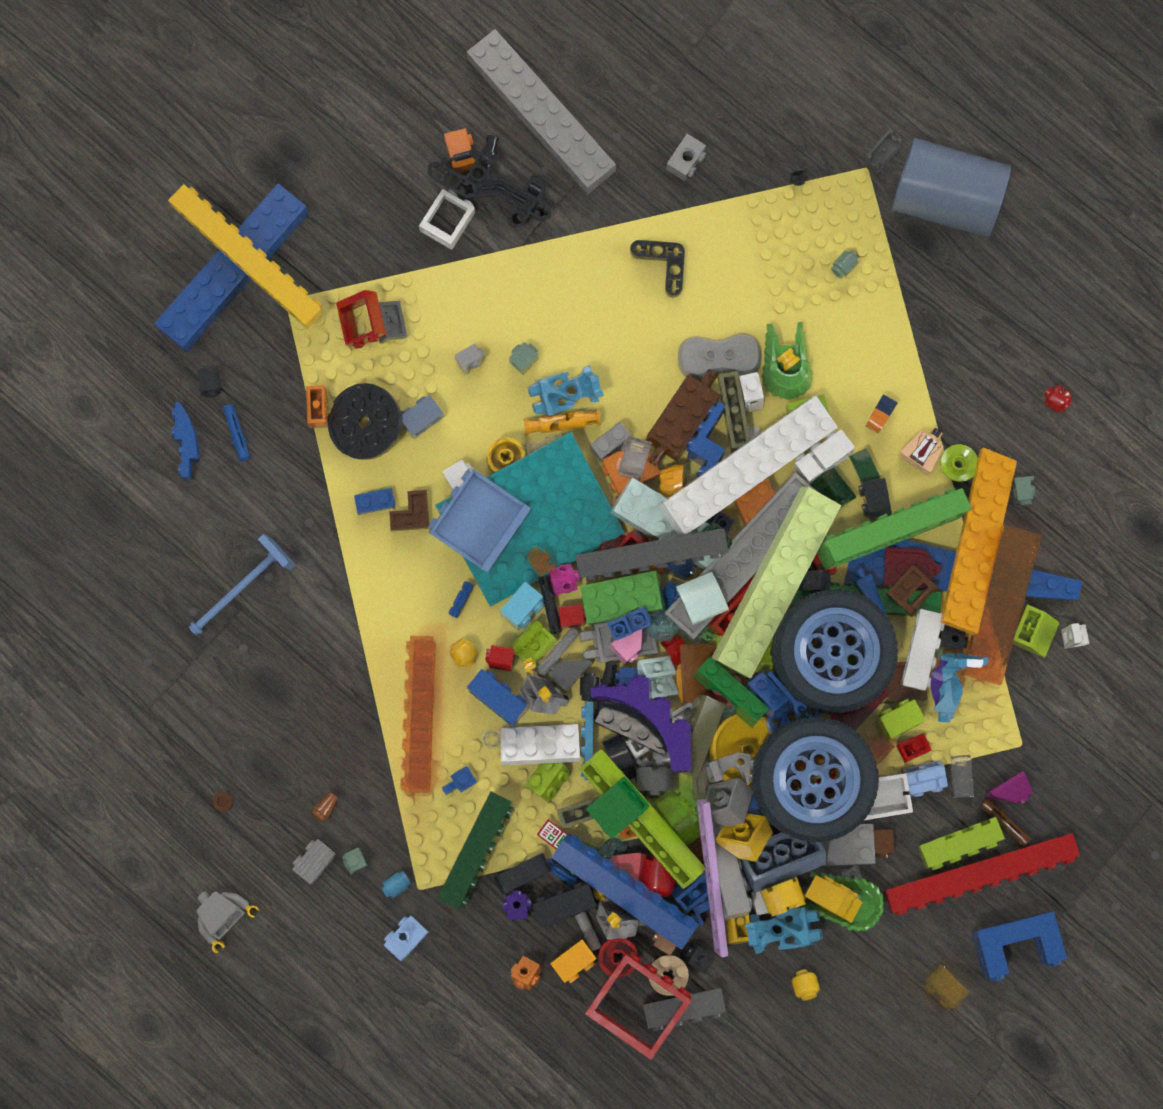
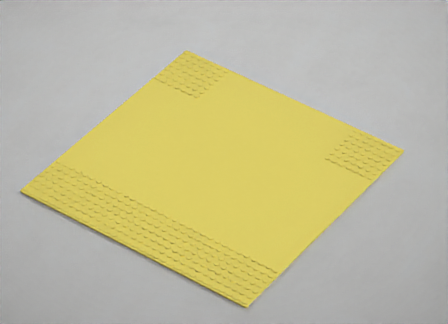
M867 168L805 181V184L801 186L787 185L307 295L311 300L315 298L322 305L321 309L323 312L308 330L288 312L305 389L306 386H325L328 399V414L331 412L334 400L342 391L350 386L361 383H369L386 389L398 402L401 412L408 407L410 409L414 407L417 400L421 397L430 395L444 414V418L415 439L412 438L402 425L400 435L394 446L384 455L371 460H358L343 454L332 442L328 427L314 428L415 880L419 890L444 885L490 791L512 801L514 811L510 819H505L503 823L506 826L501 837H496L494 841L497 844L492 855L488 853L485 859L488 862L483 872L479 871L477 877L511 869L541 853H544L546 859H552L556 850L536 835L545 822L549 819L562 829L557 809L601 796V794L590 781H585V777H581V771L579 770L581 765L585 764V757H581V745H585V738H581V726H585V718H581L582 707H585V702H593L594 717L598 700L581 701L580 678L566 693L558 687L563 695L569 697L567 706H561L556 714L531 712L528 704H526L528 711L514 726L533 727L578 724L580 762L562 763L571 771V774L550 803L525 786L540 764L502 766L500 728L513 727L469 693L467 686L481 669L485 672L488 669L496 676L498 683L504 682L511 688V693L514 696L519 694L523 697L520 688L527 677L523 661L515 655L511 672L489 668L485 655L486 650L490 649L492 645L510 648L513 641L527 627L525 629L521 628L518 631L501 617L500 610L513 595L490 607L463 556L428 533L430 529L391 532L389 511L408 510L407 491L427 490L430 524L433 518L438 519L440 516L435 505L449 498L453 490L443 475L442 471L463 460L465 464L468 462L471 468L487 477L492 474L487 463V451L494 441L503 438L515 439L522 445L526 456L561 436L572 432L605 497L611 505L613 499L618 494L617 492H612L609 486L611 481L608 476H604L600 468L602 463L590 450V444L619 422L631 434L630 442L624 444V447L621 446V449H618L615 453L641 440L645 442L647 434L686 378L680 370L678 363L680 344L694 336L710 340H723L740 333L755 337L759 342L762 355L761 365L756 372L759 374L764 396L763 409L745 413L748 427H759L760 434L787 415V403L824 394L830 417L838 427L833 431L837 433L842 430L855 446L852 455L866 448L879 475L886 478L892 514L900 508L904 507L906 510L913 503L918 501L923 503L928 501L927 499L937 494L941 496L945 491L954 488L952 480L947 478L941 469L940 460L944 453L943 448L928 476L898 456L901 450L920 431L929 434L933 427L937 429L938 427L870 173ZM634 241L674 242L683 245L685 250L682 292L678 297L671 298L665 292L667 261L644 260L632 257L630 247ZM637 246V248L633 250H636L637 253L640 254L641 250L644 249H641V246ZM647 246V250H645L647 251L646 255H649L650 246ZM656 246L652 249L654 255H661L663 250L661 247ZM666 247L665 256H668V252H673L674 256H678V253L681 252H678V248H674V251H668L669 247ZM845 250L848 252L851 250L858 256L857 260L859 263L846 277L844 276L841 279L831 271V267ZM672 266L669 269L673 275L680 273L678 266ZM672 279V287L668 289H671L673 293L679 288H676V280ZM363 290L377 292L379 302L400 301L407 337L405 339L387 340L383 344H380L379 341L366 343L365 347L359 349L346 346L336 302ZM366 305L354 309L353 314L358 336L360 337L372 332ZM798 322H803L808 362H810V369L813 372L811 387L804 395L791 400L778 396L774 397L771 392H767L764 379L762 378L764 373L763 366L765 365L766 324H773L778 335L779 346L795 345ZM525 342L527 345L532 344L538 350V360L522 375L509 363V357L513 354L511 352L518 344L522 345ZM475 344L477 349L479 347L482 349L485 358L482 359L483 361L480 362L481 365L473 370L468 369V374L464 375L455 360V354ZM590 365L592 372L598 375L599 384L604 396L598 397L599 402H591L589 397L581 398L574 402L575 407L556 414H567L577 411L591 412L599 409L601 425L593 424L586 425L585 428L566 429L548 433L534 432L525 435L523 419L532 420L539 419L540 416H548L544 413H534L532 404L541 402L540 396L530 397L527 387L535 384L536 379L562 372H568V378L577 376L585 366ZM717 377L710 388L720 394ZM562 379L556 380V381L554 382V385H556V384L562 382L563 380H562ZM573 386L568 387L567 391L569 394L576 393V389ZM884 394L898 402L879 434L865 426ZM564 399L558 400L559 405L565 403ZM724 413L708 438L725 449L722 460L731 454ZM363 417L361 425L362 427H367L369 418ZM555 421L552 424L558 425V421ZM826 436L818 442L822 444L826 440ZM645 442L650 454H652L655 448ZM809 447L801 454L805 453V455H807L811 451V447ZM685 450L678 462L664 455L658 465V469L661 471L675 464H684L687 484L696 479L701 466L687 458L688 451ZM508 455L506 458L502 457L504 462H506L507 460L510 461ZM797 457L767 477L775 494L794 475L792 470ZM847 458L811 485L817 492L841 505L826 537L833 534L838 536L848 528L853 527V529H856L866 521L872 523L877 520H869L866 515H863L861 505L864 504L863 497H860L858 486L861 485L860 479L855 472L850 458ZM660 477L645 484L657 493H661ZM392 488L396 508L358 515L354 495ZM733 502L720 511L734 520L727 533L731 539L737 536L744 528ZM962 517L906 540L956 552L963 525ZM617 518L625 534L592 552L616 548L631 531L639 530ZM645 535L650 540V542L655 541L654 539ZM577 562L570 563L573 571L577 570L578 572ZM848 562L836 567L837 572L835 575L830 576V582L840 583V586H847L844 585ZM694 564L693 566L696 567L692 578L688 577L687 582L698 578L704 570ZM639 568L632 569L633 573L621 575V572H615L614 577L604 578V575H599L597 580L587 581L586 578H579L580 581L576 582L578 590L554 597L558 616V607L582 604V609H584L581 586L641 574L643 571L639 572ZM665 572L660 574L663 590L669 581L676 586L686 583V581ZM465 581L473 585V589L469 593L464 607L460 609L458 618H454L448 612L451 606H454L453 602L459 591L462 590L463 583ZM539 581L530 585L542 595ZM941 592L940 614L943 611L947 592ZM984 605L978 634L972 635L966 632L965 637H968L966 649L963 648V651L960 653L989 657V662L981 668L967 667L956 672L962 683L963 693L960 699V707L954 712V718L951 719L950 723L938 722V712L934 711L935 702L930 687H927L928 700L916 701L926 719L922 724L886 742L876 720L879 719L878 715L889 708L895 710V706L902 702H888L887 697L855 731L861 735L860 737L866 741L871 752H873L879 777L902 774V769L938 760L943 765L1022 746V739L986 605ZM544 606L537 615L534 613L531 616L530 624L538 620L550 633ZM654 613L650 615L658 653L637 657L632 663L627 661L624 664L621 660L610 663L617 664L616 671L620 672L621 667L637 668V662L640 660L669 656L660 642L667 635L675 632L683 639L685 644L716 645V639L714 638L711 641L703 639V631L708 628L706 626L692 640L678 626L671 624L670 620ZM887 615L890 624L893 625V631L896 633V640L898 642L897 662H906L917 616ZM586 620L584 621V626L573 628L580 634L581 632L591 631V628L594 627L588 625ZM570 628L562 629L561 633L552 634L557 642L535 663L537 667L534 670L539 678L553 682L548 676L550 674L549 671L545 676H542L537 672V668ZM578 635L558 659L557 663L559 664L561 661L583 660L582 653L584 651L595 650L593 640L580 642ZM852 635L846 636V640L851 645L855 638ZM462 638L470 640L478 651V656L475 658L476 663L469 668H466V666L458 667L449 654L452 649L450 646ZM813 638L811 641V645L815 649L820 647L817 641L819 640L818 638ZM935 649L934 657H936V664L934 669L931 668L929 676H932L933 671L940 664L941 654H958V652ZM815 658L813 665L820 669L823 667V660ZM597 659L590 660L592 666L585 673H595V677H599V685H601L600 679H603L606 664H600V662H597ZM672 662V664H673V666H674V669H675V671H676L677 668H678L679 666H681V664L676 667V666L674 665V663ZM833 666L831 669L832 675L839 677L841 669L838 666ZM675 674V675L672 676V678H673L674 683H675L676 688H677L676 674ZM731 674L732 676H739L743 681L742 683L747 688V681L745 676L741 674ZM678 695L666 699L671 702L672 713L688 704L683 703ZM725 705L719 724L728 717L737 714L733 706ZM810 709L807 710L808 713H811V714L815 712V711L810 710ZM790 711L788 714L791 721L797 720L795 712ZM820 712L818 717L830 718V713ZM765 713L763 717L767 718L768 715ZM774 718L771 721L772 724H776L777 726V724L779 723V719L776 720ZM593 719V756L601 749L606 753L602 742L618 735L595 724V719ZM924 733L932 751L904 764L896 745ZM622 737V739H623V741H624V743H625L628 739ZM650 750L649 752L642 755V759L644 757H648L649 759L650 757H653V751ZM708 751L705 760H711L710 751ZM798 760L795 764V769L803 771L805 763L802 760ZM467 766L477 783L462 793L457 788L450 794L445 795L442 787L453 781L450 776ZM837 769V772H838V773L835 774L836 777L839 776V771H838V769ZM675 773L674 798H665L663 795H661L660 799H651L649 795L644 797L672 830L679 829L682 819L699 824L695 812L697 800L694 801L692 776ZM811 775L810 782L812 784L817 783L816 780L820 776ZM636 777L629 780L634 786ZM794 779L791 781L790 787L793 791H797L800 789L801 783L799 780ZM808 793L805 797L812 796L814 794ZM594 819L562 829L567 834L570 833L577 836L580 840L597 848L638 838L635 836L621 840L620 833H618L611 839L603 832L601 826Z

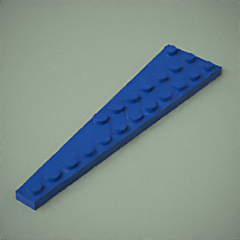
M908 540L888 546V548L924 549L932 560L943 569L931 581L938 587L937 591L947 592L956 555L955 551ZM885 548L848 562L844 585L855 584V581L859 580L855 571L862 568L866 576L872 574L875 585L886 588L883 584ZM994 561L987 594L1078 601L1082 581ZM924 586L923 588H917V589H918V590H924V589L926 588V586Z

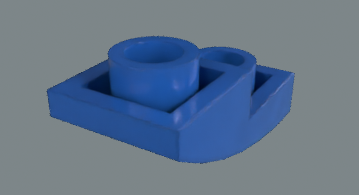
M643 606L607 624L616 641L632 635L638 630L649 627L653 623L646 607Z

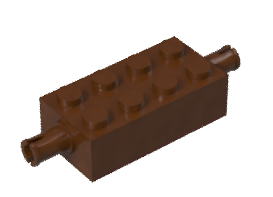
M708 369L700 382L690 375H687L647 434L645 442L655 448L647 459L650 464L654 461L653 466L658 467L664 455L669 456L676 462L679 461L687 449L691 438L697 434L698 427L702 421L706 420L708 411L712 405H716L720 394L710 388L718 377L715 371L711 376L713 370Z

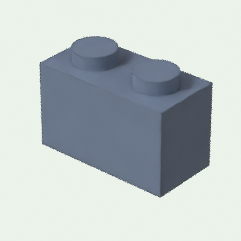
M430 395L421 397L417 400L414 407L411 409L408 407L401 412L402 425L413 439L444 418L442 410Z

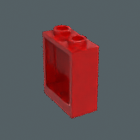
M363 290L336 302L346 346H352L354 349L363 348L366 343L377 342L380 340V337L386 335L377 292ZM366 305L372 332L359 337L353 310Z

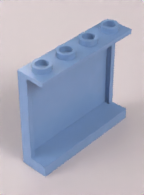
M472 468L470 471L466 470L461 477L463 482L460 487L455 486L450 494L452 498L449 503L444 502L439 510L441 514L438 519L433 518L430 522L428 533L485 572H488L531 508Z

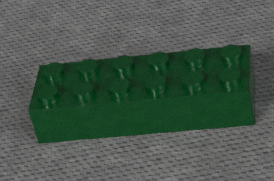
M490 791L437 899L459 910L462 907L466 908L470 897L467 895L470 889L474 890L479 882V879L476 877L479 871L483 872L488 863L485 859L488 853L492 855L497 845L494 841L497 836L501 837L506 827L503 823L506 818L510 819L514 811L512 801Z

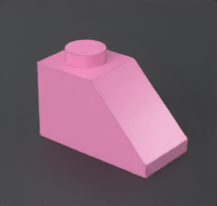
M642 629L610 644L609 648L624 664L627 661L632 663L639 656L637 652L641 649Z

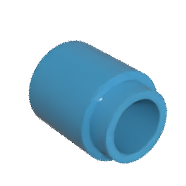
M403 871L397 872L382 882L384 886L381 889L387 898L391 896L393 899L407 890L411 882Z

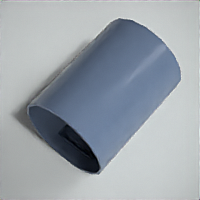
M914 137L901 174L892 211L988 239L1002 205L1010 177L1011 165Z

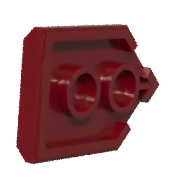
M885 547L884 586H894L912 565L929 580H932L943 569L932 560L924 549ZM922 583L918 588H923L925 585Z

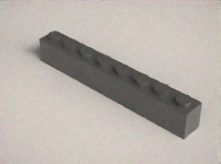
M716 529L575 556L579 578H586L587 581L597 580L599 575H604V578L614 577L615 572H621V575L633 573L632 569L639 568V572L651 570L650 566L654 565L658 569L668 567V563L674 562V565L686 564L688 559H692V562L703 561L705 556H710L711 559L720 558L722 553L728 552L725 529Z

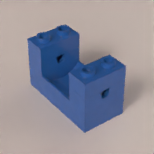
M1047 912L971 932L983 977L990 978V981L1005 979L1004 975L1009 974L1002 948L1004 945L1034 938L1041 964L1056 966L1063 964V959H1067L1054 912Z

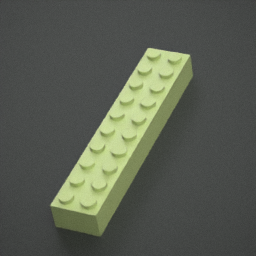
M801 486L719 642L712 659L745 677H752L841 507L840 504L810 487Z

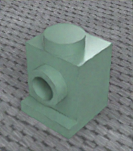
M1034 476L1014 478L1012 489L1015 504H1021V506L1032 505L1033 497H1035V487L1031 483L1034 481Z
M360 848L345 853V856H343V862L350 875L368 867Z

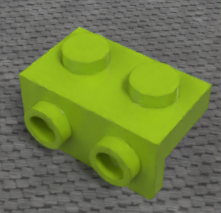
M536 620L513 641L510 648L514 649L515 655L523 662L531 657L536 663L557 640Z
M562 763L540 764L525 786L550 803L557 795L561 786L568 780L571 771Z

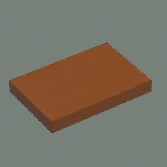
M680 645L683 703H693L697 695H705L718 701L712 692L713 690L706 689L693 677L709 657L712 658L716 645Z

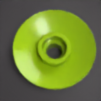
M952 445L941 456V469L950 480L964 482L974 476L978 457L966 445ZM955 462H960L961 467H956Z

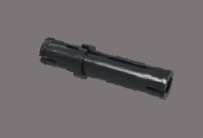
M550 575L543 576V578L539 577L538 580L550 634L561 633L562 629L554 598L556 595L552 589Z
M606 662L603 679H600L601 685L613 687L615 686L614 679L618 665ZM598 700L593 719L596 720L606 700Z

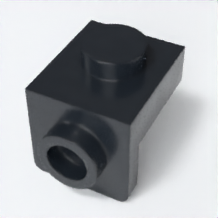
M691 941L683 948L680 955L682 960L704 974L715 959L713 955Z

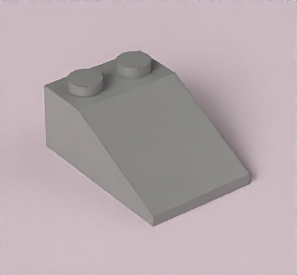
M860 824L855 830L841 838L821 842L826 851V865L821 867L875 864L873 824Z

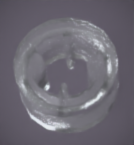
M489 730L484 734L483 742L486 747L496 748L500 744V736L496 731ZM490 734H494V737L497 736V740L494 741L495 744L490 745V742H486Z

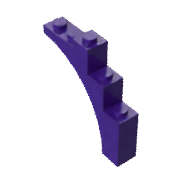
M635 675L634 678H629V686L621 683L615 684V687H608L602 684L596 685V688H591V697L594 700H610L625 704L639 711L655 725L665 741L673 773L693 772L692 725L684 719L675 720V723H672V705L670 700H666V697H656L652 701V687L649 677L646 678V675Z

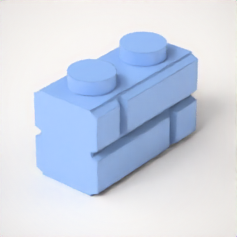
M940 760L902 769L903 773L907 774L909 791L907 792L910 796L919 797L924 795V792H940L944 787H948L945 767Z

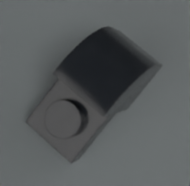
M617 735L602 742L608 757L629 780L635 778L636 769L622 737Z

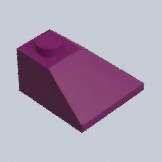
M1022 771L984 795L989 799L1010 804L1018 802L1021 805L1030 799L1028 795L1033 792L1026 774Z

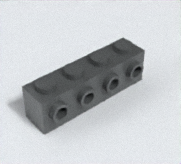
M721 988L690 994L692 1001L674 1027L684 1025L683 1021L690 1019L691 1023L703 1021L702 1017L710 1015L711 1019L722 1017V1013L726 1012ZM675 997L643 1004L648 1029L652 1028V1031L663 1030L664 1025L669 1023L683 1001Z

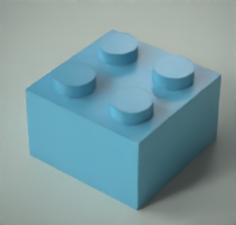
M524 582L500 610L501 617L518 631L521 628L525 629L531 622V616L534 613L537 615L544 607L543 596L527 582Z

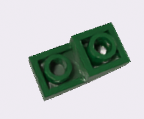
M866 448L849 456L860 480L880 476Z

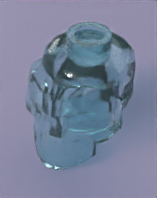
M655 611L652 615L649 614L653 624L643 628L644 632H649V636L654 637L657 641H671L674 634L678 632V626L665 613Z

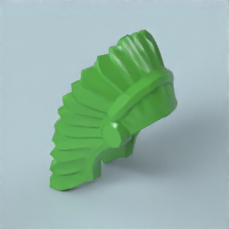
M798 322L795 345L779 346L778 335L773 324H766L765 365L763 366L764 373L762 378L764 379L767 392H771L774 397L778 396L787 400L798 398L810 389L813 375L810 369V362H808L803 322ZM792 348L794 350L793 354L801 360L785 371L784 365L776 359Z
M811 873L810 876L813 879L816 875L823 879L825 875L836 883L846 886L851 891L857 893V898L863 903L852 923L819 905L804 904L801 908L808 907V910H818L819 916L839 923L841 927L846 926L849 931L853 929L858 932L861 930L867 931L868 928H873L879 921L883 913V895L879 892V887L874 886L872 882H867L865 879L858 880L856 877L850 879L839 875L834 877L831 874Z

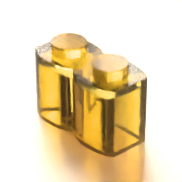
M942 964L924 980L926 983L924 987L932 995L936 993L940 997L938 1002L946 1010L948 1008L954 1010L970 994Z

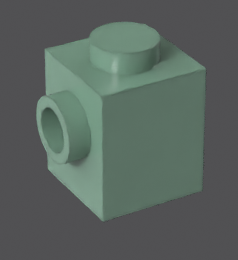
M525 342L522 345L518 344L511 352L513 354L509 357V363L524 375L538 360V350L532 344L527 345Z

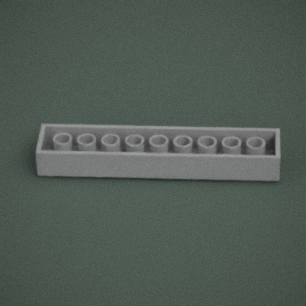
M496 29L467 51L468 61L587 195L616 172L615 162Z

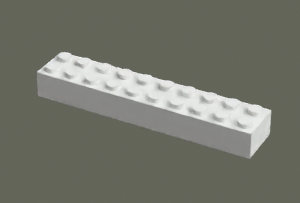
M814 396L660 503L658 507L678 536L687 535L838 427L818 397Z

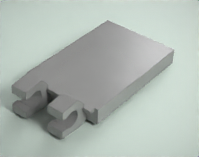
M607 623L595 624L591 631L579 634L580 642L593 640L595 650L584 651L582 653L583 660L597 659V662H600V664L620 660L609 648L610 644L615 640ZM653 624L642 629L641 649L637 652L639 654L638 657L658 653Z

